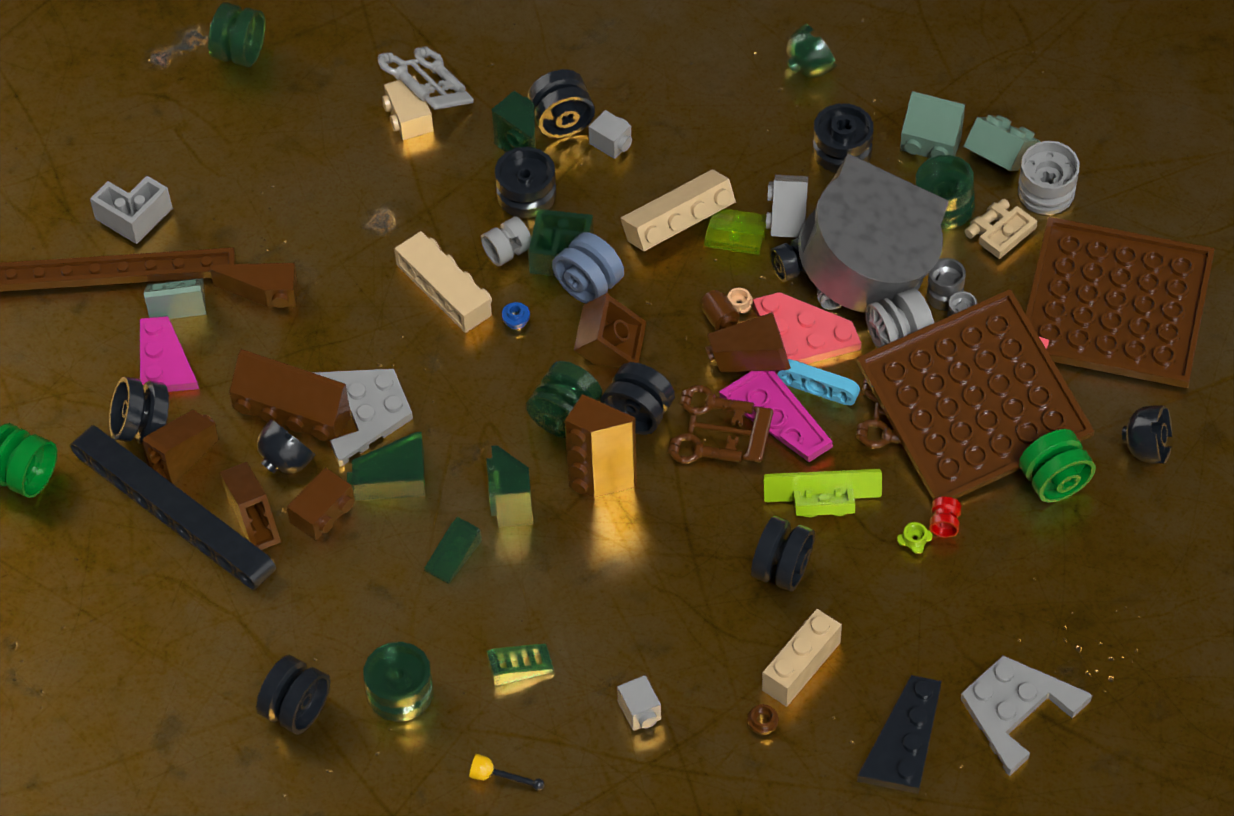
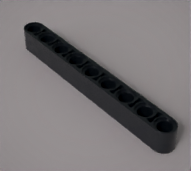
M91 425L70 444L71 450L82 462L252 590L257 589L276 570L275 563L266 553L98 427Z

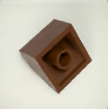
M606 293L583 305L574 351L595 365L621 367L622 364L628 362L639 363L647 322Z

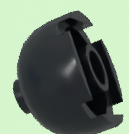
M1163 405L1145 406L1136 410L1129 418L1127 426H1123V442L1127 443L1131 454L1142 462L1166 464L1169 460L1172 446L1166 447L1167 438L1172 437V420L1168 408H1164L1165 406Z
M272 419L266 423L258 435L257 450L264 458L261 464L273 474L277 470L285 474H295L303 470L315 456L308 447Z

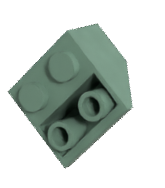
M988 114L987 117L976 118L963 147L1009 171H1019L1022 157L1026 150L1041 141L1034 138L1035 133L1024 127L1018 129L1010 126L1012 121L1000 115L995 117Z

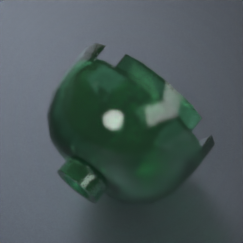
M804 24L790 36L787 42L786 52L789 59L786 63L795 74L800 72L809 78L821 77L837 67V64L833 63L835 58L820 36L817 38L813 37L810 33L814 29L808 24Z

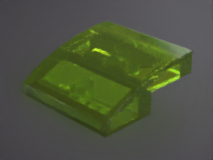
M722 209L711 215L705 236V247L760 255L762 242L765 239L767 230V215Z

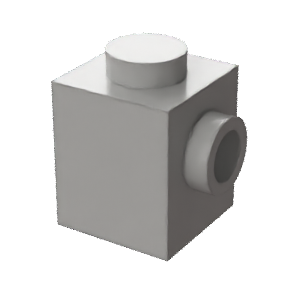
M607 110L589 125V144L614 159L622 151H627L632 143L631 125L625 119L618 118Z
M646 675L617 686L618 703L633 731L639 728H649L661 720V704Z

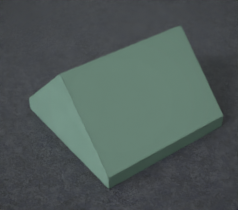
M203 278L148 284L144 290L149 318L168 316L169 319L206 315Z

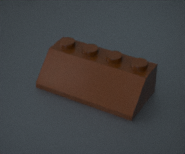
M243 349L240 350L229 391L234 409L242 414L260 417L266 422L272 419L292 431H301L313 435L321 441H330L341 436L351 418L345 383Z
M582 394L565 419L569 487L579 494H587L593 498L634 488L637 484L635 417Z

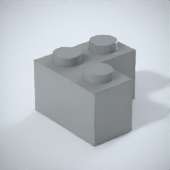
M775 175L774 182L769 181L767 201H773L772 212H767L766 229H771V236L799 237L803 224L806 221L808 176Z
M146 176L130 193L107 181L90 198L95 219L136 244L173 209L168 188L149 176Z

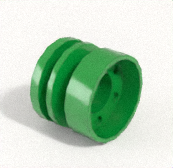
M11 423L3 424L0 426V486H8V489L27 498L35 497L44 489L54 472L57 462L56 444L36 434L30 435V432Z

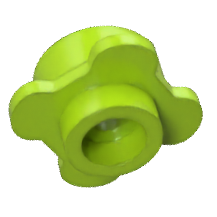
M910 522L905 526L903 534L898 535L897 542L901 546L905 545L911 548L913 553L919 554L924 551V545L932 540L933 535L923 524Z

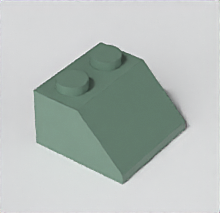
M912 91L901 133L900 150L952 164L962 138L965 104Z

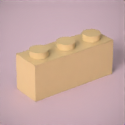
M816 609L763 671L762 691L783 705L788 706L840 644L842 624Z

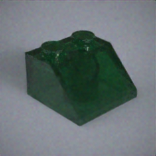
M513 91L491 109L494 144L505 152L520 147L537 149L534 104L528 97H523L516 91Z

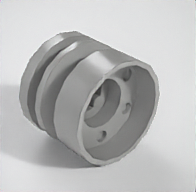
M1043 141L1034 144L1026 150L1022 157L1018 195L1021 202L1029 210L1038 214L1053 215L1061 213L1073 202L1080 162L1076 153L1069 146L1056 141Z
M915 288L895 294L893 301L884 298L879 303L873 302L868 304L865 309L868 330L877 349L934 323L926 300Z

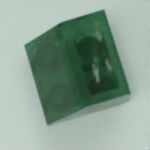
M491 446L492 458H486L491 516H497L498 527L533 525L529 467L499 446Z

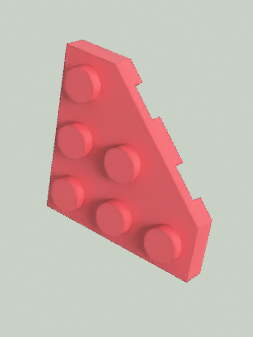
M780 292L753 299V308L757 317L773 312L787 357L790 360L810 364L861 350L859 336L852 321Z

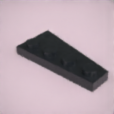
M911 675L860 770L857 782L919 794L942 681Z

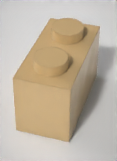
M401 80L384 84L385 96H382L383 106L386 112H391L390 121L393 130H399L402 140L433 132L432 114L426 100L421 101Z

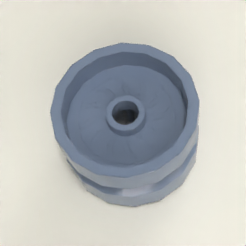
M589 232L580 233L570 243L569 248L562 250L552 261V269L562 287L571 296L585 304L606 294L608 289H612L624 276L622 261L615 250L606 241Z

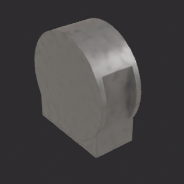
M848 153L830 184L820 196L816 209L806 219L800 231L798 249L805 272L814 285L827 297L844 307L859 312H865L868 304L873 302L879 303L881 299L888 298L893 301L895 294L911 288L918 290L923 278L929 274L940 258L943 247L941 223L949 201Z

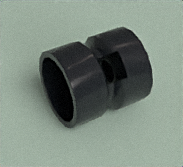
M799 237L793 239L790 245L783 243L770 249L772 266L782 282L799 277L800 271L806 274L799 255Z

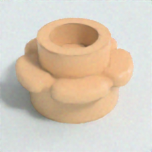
M734 288L728 293L727 297L738 313H746L751 309L753 298L746 289Z

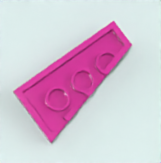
M751 371L719 391L720 398L753 402L755 406L773 409L774 413L769 434L808 462L833 447L832 440L774 371ZM754 411L753 414L746 413L745 416L754 422L756 412Z

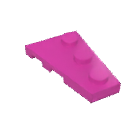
M169 317L140 319V381L144 385L147 381L162 382L167 386L168 392L199 389L197 380Z

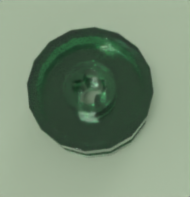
M228 2L222 3L214 14L209 31L208 49L212 59L228 62L232 59L236 65L251 67L256 62L264 42L266 21L262 10L253 8L242 10L240 5Z
M405 642L387 643L376 648L367 658L363 668L367 699L373 711L383 719L395 722L408 721L421 715L430 706L434 695L430 661L424 651L413 644Z

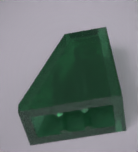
M414 432L352 460V472H347V482L352 485L355 501L425 496L422 432Z

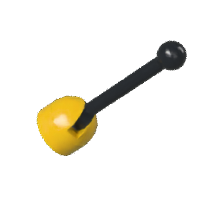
M475 754L469 778L486 780L490 776L496 775L530 785L536 791H541L545 786L544 781L540 778L532 780L494 769L493 763L488 757Z

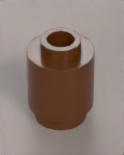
M712 290L701 299L702 311L716 331L737 324L740 315L724 293H721L719 290Z

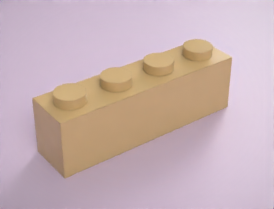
M712 169L621 217V221L628 242L642 251H646L736 203L729 178Z
M420 231L395 248L397 266L465 333L492 316V298L487 290L484 288L480 289L474 283L472 276L466 271L463 272L457 266L452 256L449 254L445 255L440 250L439 245L433 238H428Z

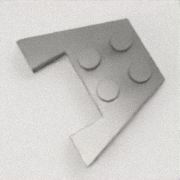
M394 369L314 372L315 374L346 384L350 413L357 432L330 440L339 467L348 463L349 458L357 452L361 454L369 449V444L378 438L387 437L413 419L411 408Z
M1002 656L961 694L963 704L979 730L984 732L990 742L989 746L994 754L998 755L1003 763V769L1009 776L1029 759L1030 754L1008 735L1046 699H1050L1067 715L1073 718L1091 701L1092 697L1089 692L1005 656Z

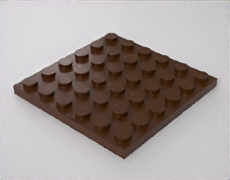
M1048 217L1026 315L1038 336L1049 340L1047 351L1056 363L1188 388L1215 248Z
M1011 289L857 358L856 363L933 501L938 497L957 499L1020 470L1019 460L1023 452L1034 441L1045 434L1055 430L1068 429L1072 430L1081 442L1092 437L1095 432Z

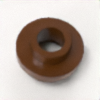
M757 705L748 714V726L757 734H769L778 726V714L769 705ZM759 719H766L768 722H767V723H760V722H758V720H759Z

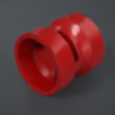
M952 497L936 498L932 503L931 512L934 516L930 519L929 530L939 537L948 538L956 536L959 532L960 522L957 518L961 515V503Z

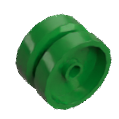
M1055 430L1043 435L1034 441L1020 457L1019 467L1027 479L1032 482V487L1043 502H1057L1072 496L1089 483L1095 474L1096 465L1088 453L1082 450L1083 446L1072 430Z

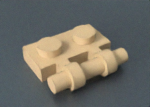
M1002 199L998 203H992L987 208V212L981 217H975L970 222V226L964 231L968 238L982 234L979 237V244L999 259L1037 228L1038 223L1036 219L1018 206L1009 212L1007 209L1010 207V204L1006 199ZM993 220H999L993 226L990 224Z

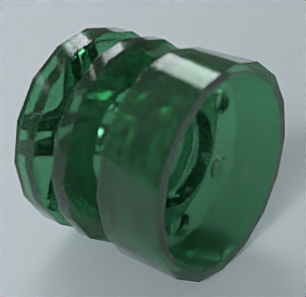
M938 155L920 165L916 173V186L949 201L941 223V229H954L964 225L971 219L975 211L974 172L969 163L953 155Z
M565 361L554 362L542 378L541 384L537 386L526 402V410L538 426L555 436L566 438L565 419L582 394L600 401L602 388L598 381L580 366Z

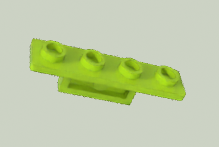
M880 469L764 475V501H794L796 516L811 518L817 515L844 516L846 514H854V498H876L882 496V472Z

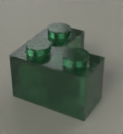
M538 209L528 252L530 273L555 276L552 269L554 258L562 250L569 248L570 243L580 233L589 232L594 234L593 215Z

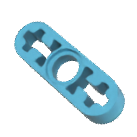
M788 359L791 369L778 371L777 375L785 385L843 405H853L860 393V387L855 381L795 360Z

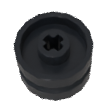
M561 69L551 71L537 79L528 91L527 100L535 115L536 122L541 132L548 137L563 138L572 136L588 126L595 115V106L588 94L586 85L581 75L573 70Z
M839 103L828 106L819 112L814 121L813 156L816 162L825 170L833 173L838 171L848 153L865 162H869L872 156L873 121L870 115L861 107Z
M520 147L506 152L498 159L495 166L497 201L504 211L512 216L530 218L545 213L553 206L556 199L555 167L548 154L540 149Z
M628 362L622 364L612 379V383L600 398V402L635 417L636 434L647 435L652 434L663 419V414L669 409L675 399V391L671 383L653 368L641 363Z
M122 377L116 385L110 405L109 430L111 437L114 440L125 442L132 441L135 437L139 444H143L142 440L147 435L166 425L169 408L167 386L162 382L147 381L143 385L137 378Z
M775 515L771 517L760 537L751 567L752 578L767 583L775 576L777 587L790 592L794 591L809 562L815 540V531L802 525H798L791 531V525L788 520Z
M292 655L284 656L274 665L261 686L257 697V713L274 723L279 721L281 727L296 735L305 732L319 716L326 702L331 684L330 676L314 667L307 668L305 662Z

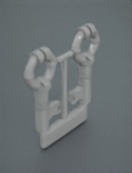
M429 47L416 48L414 51L415 59L404 61L394 56L391 52L382 53L378 56V63L382 70L394 75L397 80H401L421 101L426 100L435 110L474 102L473 97L465 91L466 87L444 67L441 55L430 50ZM430 56L434 58L435 61L430 63L426 61L424 58ZM394 62L398 64V67L394 69L388 66V63ZM417 64L430 69L432 73L439 75L443 80L437 84ZM407 65H411L428 83H425V85L419 84L408 73ZM435 89L441 94L440 96L429 97V93H434ZM453 89L456 93L447 94L445 91Z

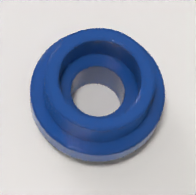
M509 303L502 310V320L511 329L523 328L529 321L530 311L523 303Z

